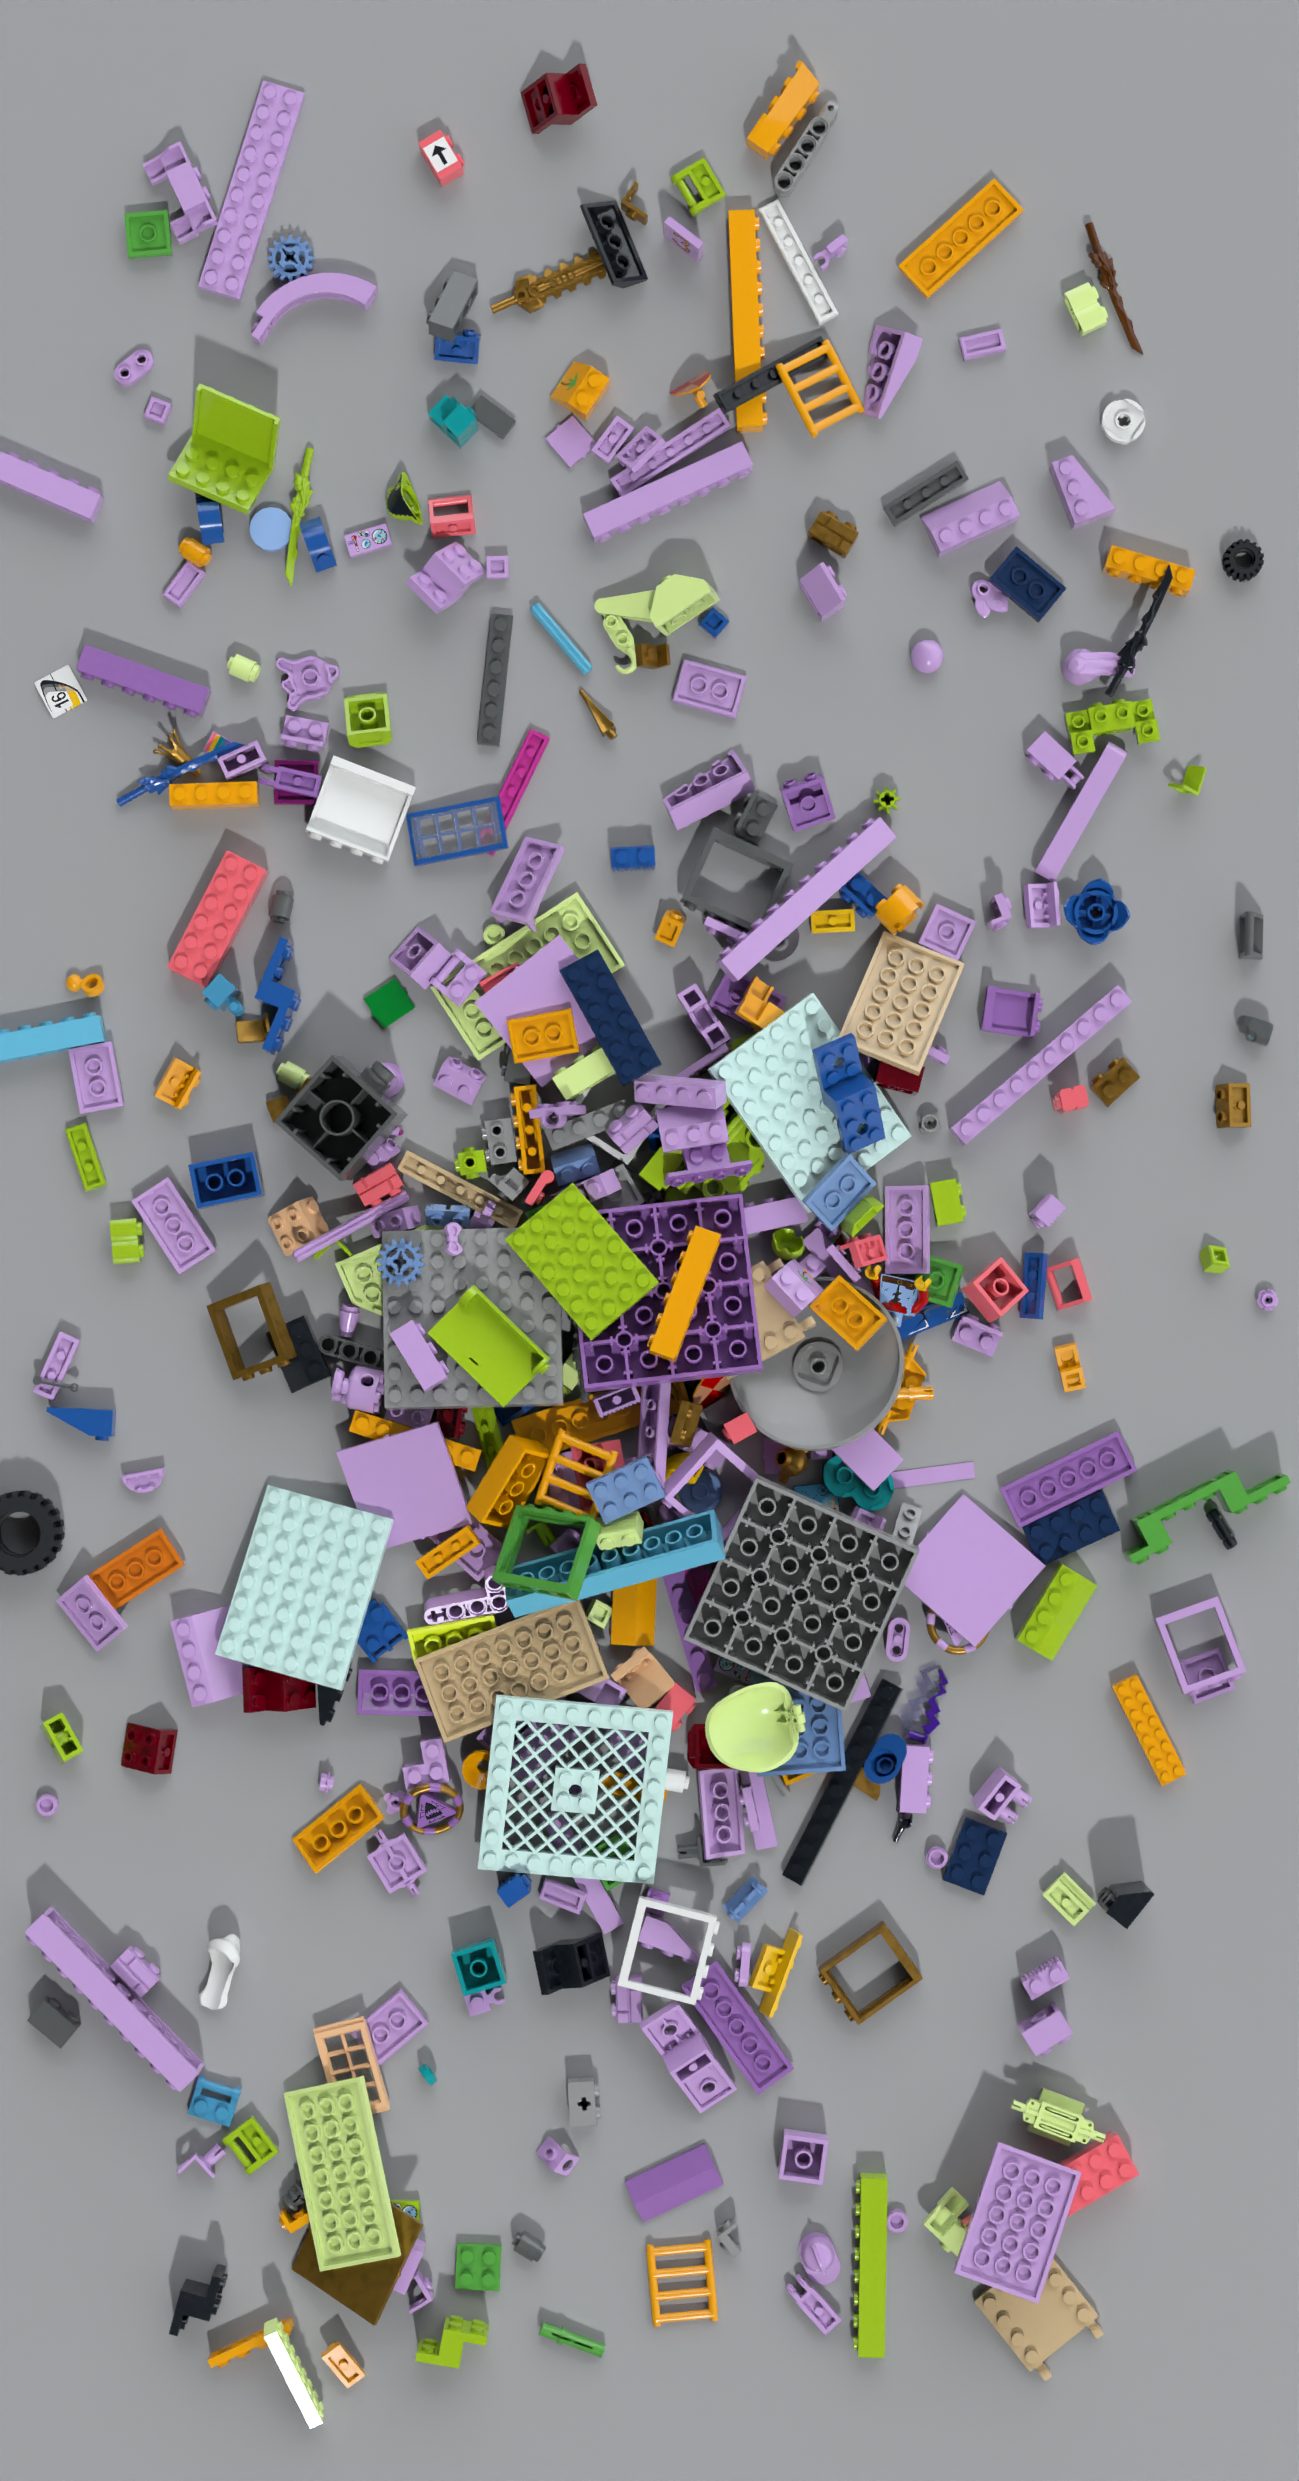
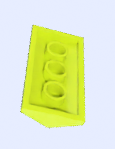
M494 1614L408 1629L407 1635L413 1661L496 1628L497 1624Z

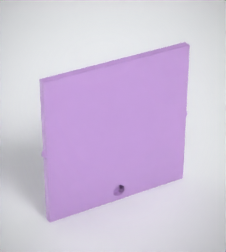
M560 935L522 965L516 966L512 973L474 1002L510 1048L511 1043L506 1020L572 1008L580 1052L522 1062L541 1087L552 1080L555 1076L554 1072L564 1066L566 1068L569 1067L576 1058L581 1055L586 1056L587 1051L599 1043L559 970L579 960Z
M438 1421L390 1436L385 1435L383 1438L336 1452L356 1509L394 1520L386 1548L417 1539L423 1540L431 1535L473 1524L471 1513L466 1509L467 1502Z
M963 1494L936 1526L925 1534L926 1537L917 1546L919 1547V1553L904 1586L975 1648L1003 1614L1013 1607L1012 1604L1046 1565Z

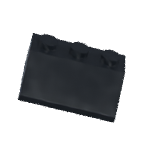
M303 1315L285 1323L297 1357L290 1359L291 1364L281 1367L291 1393L331 1377L332 1374L323 1353L318 1348V1341L307 1316ZM269 1331L266 1333V1335L274 1351V1354L277 1357L279 1355L276 1350L271 1333Z
M1142 1881L1111 1884L1108 1888L1104 1887L1101 1890L1097 1902L1109 1916L1128 1929L1154 1896V1893Z

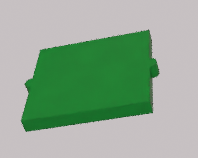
M396 978L364 998V1001L372 1011L371 1015L376 1017L383 1029L415 1009L407 996L408 992L402 989Z

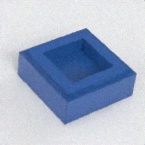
M712 607L699 622V626L716 639L728 625L729 620Z

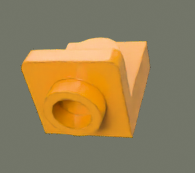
M666 910L654 939L675 947L687 918L683 917V914L679 911Z
M286 2208L281 2210L279 2214L280 2224L285 2230L288 2229L290 2233L295 2232L310 2222L308 2211L304 2208L295 2212L293 2219Z

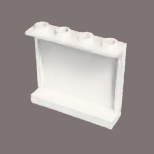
M333 755L305 832H308V837L321 841L323 838L330 841L329 845L339 849L342 846L350 849V853L360 857L363 854L371 857L370 860L381 865H383V862L388 863L416 787Z

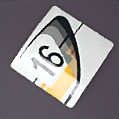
M69 665L34 683L52 718H56L87 701Z

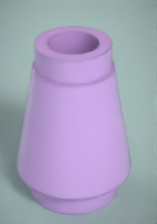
M342 1304V1308L339 1309V1335L345 1337L353 1336L361 1314L359 1306Z

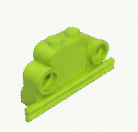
M736 1111L726 1120L729 1143H726L730 1162L752 1160L751 1171L740 1177L730 1175L721 1180L712 1178L706 1179L701 1183L687 1182L676 1187L684 1195L692 1186L698 1189L706 1198L724 1196L726 1191L732 1194L739 1191L743 1192L750 1184L748 1180L753 1175H758L764 1168L762 1164L765 1161V1155L761 1151L762 1148Z

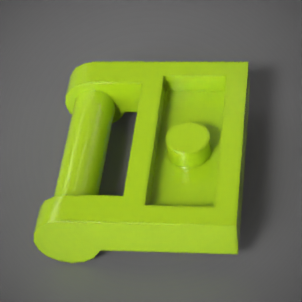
M705 158L698 160L670 178L673 185H677L690 207L689 212L692 217L699 215L703 210L726 198V193ZM687 177L690 178L703 200L698 204L684 182V179Z
M253 2115L221 2139L224 2145L229 2146L245 2167L244 2171L247 2175L253 2173L280 2151ZM239 2136L256 2161L251 2162L235 2141L236 2137Z

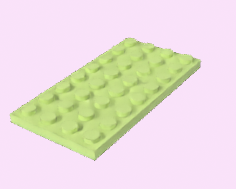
M578 892L536 918V932L531 931L525 925L472 960L487 972L483 979L485 980L516 962L522 965L560 935L578 959L598 949L612 974L625 966ZM464 966L448 975L442 984L447 988ZM480 984L460 1008L434 986L430 987L478 1061L506 1044L497 1030L474 1003L485 994Z
M364 2076L283 2093L320 2272L401 2256Z

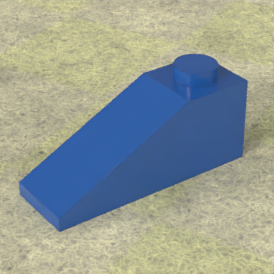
M47 1407L46 1412L83 1433L95 1436V1440L109 1441V1437L115 1436L116 1410Z

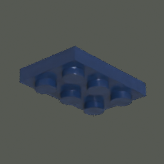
M1017 546L988 580L1038 623L1066 590L1064 585Z
M965 1817L942 1879L984 1896L1007 1832Z

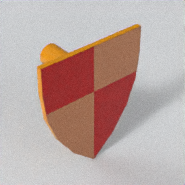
M706 370L670 392V395L681 396L692 393L699 408L705 407L707 405L704 399L705 392L700 389L710 379V372Z
M726 1376L702 1379L694 1390L692 1403L702 1405V1409L713 1404L731 1388L730 1379L727 1380Z

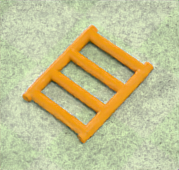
M829 339L824 340L821 346L784 365L783 363L775 365L812 438H815L819 431L856 412L859 414L865 411ZM825 353L827 354L832 364L831 366L793 384L788 372ZM837 373L842 385L805 404L803 403L798 394L799 391ZM847 393L852 405L815 424L813 423L808 413L809 411Z
M559 1428L534 1503L537 1505H542L543 1503L562 1512L563 1510H568L579 1516L585 1513L588 1516L595 1517L594 1520L596 1521L599 1511L589 1490L552 1474L556 1463L595 1479L613 1471L618 1452L614 1450L609 1452L567 1435L565 1430ZM566 1443L607 1460L604 1471H598L559 1455L562 1444ZM549 1483L593 1501L590 1512H585L547 1496L546 1492Z
M705 2239L703 2243L661 2247L647 2244L646 2257L653 2326H661V2323L708 2318H710V2321H718L711 2239ZM704 2252L705 2265L656 2269L655 2256ZM706 2274L707 2287L658 2291L657 2278ZM708 2296L709 2309L660 2314L659 2301Z

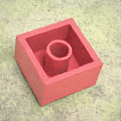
M1002 1257L990 1262L962 1288V1291L989 1323L1002 1317L1029 1291Z

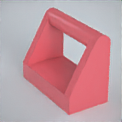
M471 495L428 500L433 539L476 534ZM468 504L469 513L434 516V508Z
M1079 1258L1047 1268L1046 1279L1057 1311L1093 1300ZM1070 1266L1080 1299L1064 1304L1053 1270Z

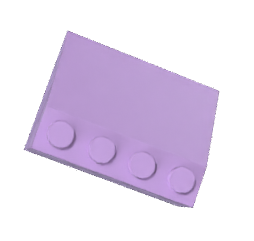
M230 1605L170 1621L192 1708L242 1694V1668L254 1667L215 1655Z

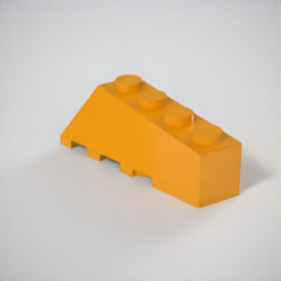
M800 60L795 66L796 74L794 77L790 78L788 76L784 82L781 96L775 95L768 107V115L763 113L747 137L746 145L766 160L771 155L775 156L781 148V141L784 137L786 139L789 138L794 130L793 125L797 120L801 121L807 113V106L810 103L814 104L820 95L818 92L820 83Z

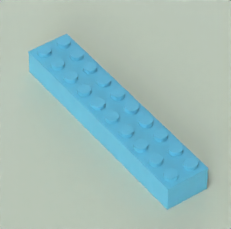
M714 1509L643 1529L641 1544L621 1546L611 1550L604 1549L602 1551L596 1543L578 1600L725 1559L722 1526ZM578 1548L515 1565L512 1574L567 1584ZM505 1587L506 1602L515 1618L576 1601Z

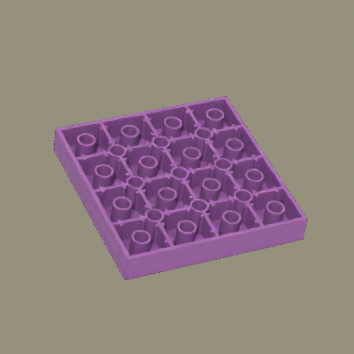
M742 1194L597 1210L658 1280L659 1284L592 1341L578 1326L584 1388L586 1392L763 1372ZM695 1226H699L721 1234V1241L677 1360L672 1362L650 1354V1347L647 1344L651 1334H656L658 1326H655L658 1314H663L666 1307L663 1305L667 1292L671 1293L673 1285L670 1284L674 1272H679L681 1267L678 1261L682 1251L686 1252L689 1244L686 1243L689 1231H694Z

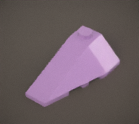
M876 324L869 345V354H872L871 366L867 367V374H870L869 385L865 389V411L863 414L879 419L882 418L914 365L923 338Z

